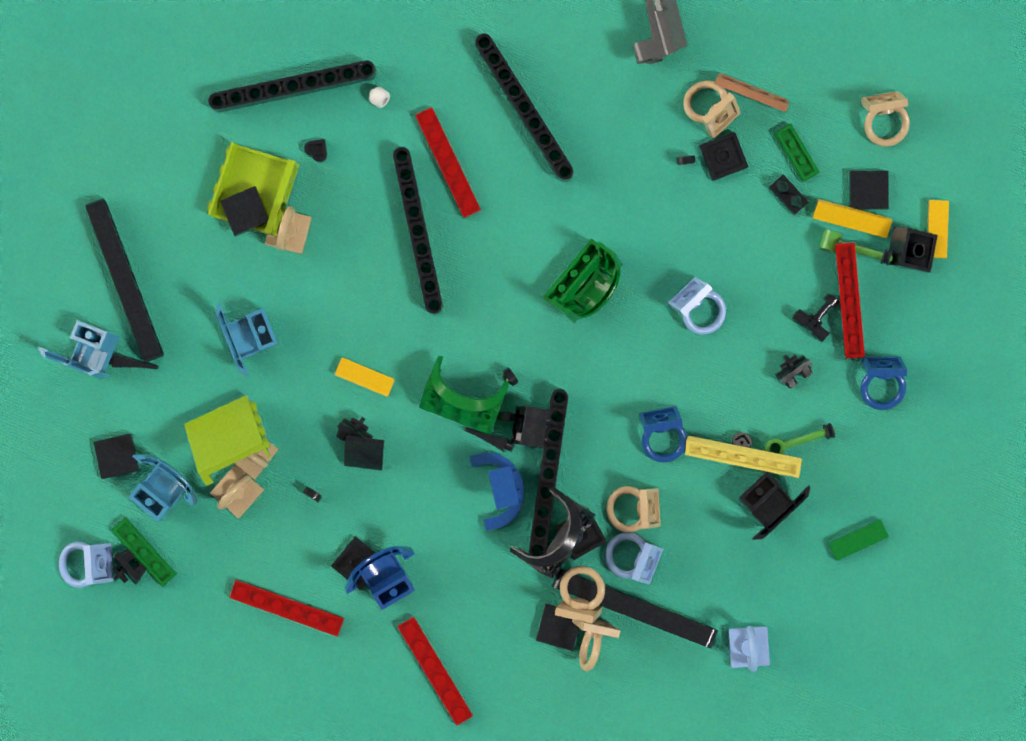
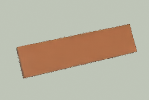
M718 73L716 85L786 112L789 105L788 99L723 73Z

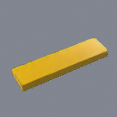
M818 199L813 213V219L887 238L892 224V218Z

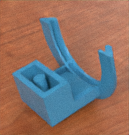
M218 303L215 313L239 372L249 376L242 359L278 345L264 308L245 315V317L227 323L221 304Z
M77 320L70 336L71 339L78 341L71 359L44 348H38L41 355L45 358L95 378L104 379L111 376L105 373L119 337Z
M135 454L132 456L141 464L149 463L155 466V468L143 482L137 485L128 498L157 522L164 520L185 492L187 496L183 499L192 506L197 503V497L192 485L170 465L148 454Z

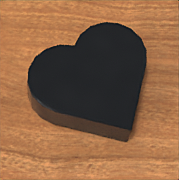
M321 139L307 142L304 146L305 153L313 156L316 162H324L327 159L326 140Z

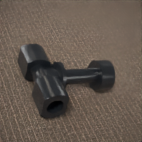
M829 293L823 298L825 303L815 315L810 314L808 316L799 309L792 318L801 327L805 326L812 332L811 335L821 343L829 335V332L821 326L823 324L821 319L831 307L835 309L840 303Z

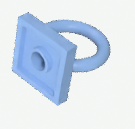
M694 277L668 302L674 310L682 314L686 327L693 333L700 335L716 331L723 324L726 316V305L722 297L712 291L709 284L697 277ZM704 297L711 298L718 305L717 319L707 327H699L692 322L690 311L697 308L702 303Z
M624 532L613 537L608 543L605 551V561L609 570L616 576L632 578L638 582L650 585L663 548L646 543L642 537L635 533ZM623 540L634 541L641 549V552L636 557L633 570H621L613 561V550Z
M73 542L67 545L61 552L59 571L63 580L70 586L83 588L91 584L114 581L111 543L88 545L84 542ZM77 549L84 551L85 579L83 580L72 578L66 567L69 554Z
M747 626L745 628L728 629L731 668L748 667L750 672L754 673L757 671L758 666L770 665L767 626Z

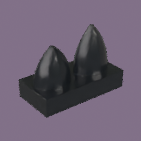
M784 174L768 187L793 215L797 214L809 203Z

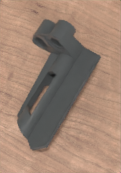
M645 0L652 39L634 43L633 50L637 64L660 62L664 56L688 46L676 0H654V2L653 0Z

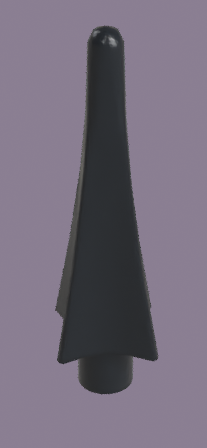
M116 354L111 357L108 363L112 364L113 368H159L158 365L139 362Z
M468 427L464 429L466 432L483 439L505 452V449L510 452L514 449L515 445L509 443V439L485 434Z

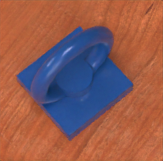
M862 357V365L867 373L860 387L864 402L877 410H888L897 406L906 394V381L903 376H907V367L902 358ZM874 377L879 379H891L894 377L898 382L899 390L892 400L883 403L877 402L868 393L869 383Z
M677 406L639 413L644 430L642 448L645 454L652 460L662 463L671 462L680 457L686 449L687 434L682 427V418ZM671 428L675 429L680 437L677 449L667 455L655 453L649 444L651 434L653 432H667Z

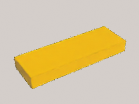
M929 200L927 233L938 235L934 258H947L949 201Z
M343 357L335 372V375L386 397L389 396L395 381L391 377Z

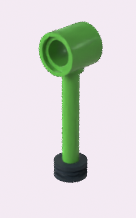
M825 229L819 249L836 254L835 244L848 242L841 241L842 234ZM855 245L856 253L879 259L881 264L884 263L885 265L886 263V266H888L889 262L892 261L893 251L889 252L888 250L887 252V249H885L883 253Z
M828 423V425H823L822 430L784 442L779 439H771L764 444L763 451L771 452L770 445L775 443L779 447L777 454L783 455L785 449L822 437H826L827 440L835 438V429L831 423Z

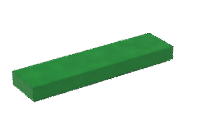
M127 517L111 530L162 587L177 575L175 570Z

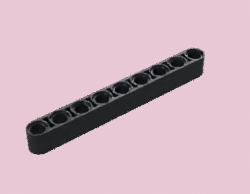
M485 33L478 35L475 40L477 51L557 179L561 182L570 181L573 177V167L493 39ZM487 40L489 46L482 48L479 46V42ZM497 56L500 60L498 63L492 64L489 62V58ZM507 72L510 76L507 80H502L499 78V74ZM517 88L520 93L517 96H511L509 90ZM527 104L530 109L528 112H521L519 106ZM531 120H537L540 126L533 129L529 126ZM542 136H547L550 142L543 145L539 142V139ZM552 152H557L560 158L557 161H553L549 155ZM562 168H567L570 171V175L562 177L559 171Z
M360 61L215 92L210 95L208 103L216 112L235 110L370 81L376 76V68L371 61ZM367 66L372 68V72L369 75L362 73L363 69ZM348 70L354 72L353 77L350 79L344 78V73ZM329 74L335 76V80L331 83L325 81L326 76ZM311 78L316 79V84L313 87L307 86V81ZM292 82L298 84L297 89L294 91L288 90V86ZM273 86L279 87V91L275 95L269 93ZM253 91H260V96L258 98H251V93ZM236 94L241 95V100L238 103L232 102V98ZM217 98L223 100L222 105L219 107L214 106V101Z
M398 147L394 150L393 159L424 303L430 314L437 315L443 309V302L412 158L407 148ZM401 152L407 154V159L404 161L397 159V155ZM403 171L411 172V177L408 180L401 178ZM413 189L415 196L413 198H406L405 192ZM418 208L419 215L411 217L409 215L410 209ZM417 226L423 228V233L420 236L413 234V229ZM420 245L427 246V252L423 255L417 253V248ZM428 263L431 265L432 269L429 273L421 271L423 264ZM428 282H433L436 288L434 291L428 292L425 290V285ZM431 301L439 302L438 310L432 311L429 309Z
M102 198L86 204L87 213L144 362L147 363L163 357L164 353L106 200Z
M563 389L554 390L550 399L548 413L550 414V421L546 427L547 441L543 448L529 544V553L535 557L542 556L547 550L554 495L551 493L549 498H543L540 495V491L544 487L549 489L556 487L568 404V394ZM558 392L563 393L565 396V400L562 403H557L554 400V395ZM558 411L562 414L560 422L552 420L551 415L553 412ZM556 430L559 432L560 437L557 441L549 439L550 431ZM549 449H553L557 453V457L554 460L546 458V452ZM547 468H551L554 471V476L551 479H545L543 476V471ZM542 506L547 507L549 510L546 517H540L537 513L538 509ZM537 526L545 527L546 533L543 536L535 534ZM541 545L543 547L542 554L534 555L532 552L533 546Z
M561 569L560 573L555 576L552 587L560 590V582L566 572L565 570ZM578 575L571 577L568 582L567 589L571 595L586 599L589 602L594 600L597 595L596 582ZM605 586V595L600 606L707 648H712L718 630Z

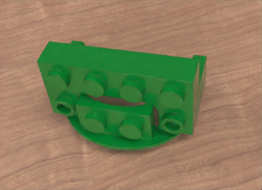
M590 239L542 298L575 324L577 320L587 318L598 312L609 301L618 286L623 264L612 250L600 241L597 243ZM600 269L603 270L605 273H607V274L610 276V278L607 277L605 274H603V273H602L601 271H599V270H600ZM594 272L588 283L583 287V289L576 294V292L580 289L584 282Z
M438 356L425 385L419 408L491 435L510 383L505 380L500 390L488 398L474 399L462 396L451 390L442 380L440 375L442 369L440 367L443 356Z

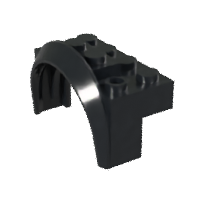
M554 487L549 491L565 505L569 517L542 556L537 557L531 556L521 548L518 550L512 546L510 549L511 553L538 572L552 579L560 573L562 564L570 558L573 548L581 542L583 533L586 528L592 525L595 516L590 510Z

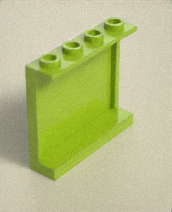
M231 142L225 152V163L221 165L219 170V181L215 183L213 188V199L208 203V215L228 222L220 201L256 186L269 219L266 224L253 230L276 237L300 164L290 159L279 158Z
M247 395L184 424L198 474L206 486L213 483L212 473L252 454L264 450L267 457H270L268 448L271 446L268 439L264 437L267 434L261 424L262 420L259 413H256L258 411L257 405L254 400L250 401Z

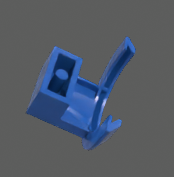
M488 452L469 456L472 467L483 464H493L501 467L500 469L488 471L496 509L509 508L499 516L484 519L486 531L507 525L517 516L523 503L524 487L518 470L507 458L499 454Z
M392 546L371 555L361 562L350 574L345 585L346 593L349 594L357 589L356 581L360 575L365 580L381 610L414 592L415 589L412 582L395 556L402 555L404 560L415 555L413 549L408 546Z

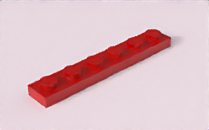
M430 107L416 114L415 117L463 217L466 218L481 211L433 108Z
M855 242L835 244L845 358L865 357Z
M237 579L229 596L230 599L338 637L345 619Z
M413 616L398 625V629L456 726L473 716L471 710L416 618Z

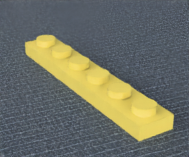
M688 436L686 440L685 455L796 478H799L802 458Z

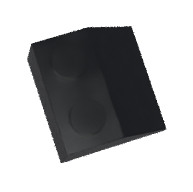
M893 227L889 252L893 251V258L889 265L931 273L938 235L911 228Z
M516 406L515 413H517V417L513 422L511 444L543 448L547 441V433L545 431L546 425L550 421L549 410Z

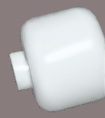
M376 87L369 92V101L378 108H383L390 99V93L382 87Z

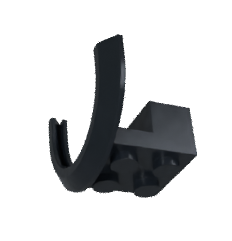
M766 472L746 490L738 500L764 527L752 540H763L809 496L810 485L792 500L780 488V484Z

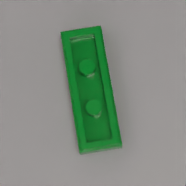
M791 123L774 133L802 183L820 173Z
M879 519L829 542L828 545L835 560L838 561L888 538L889 535L882 520Z

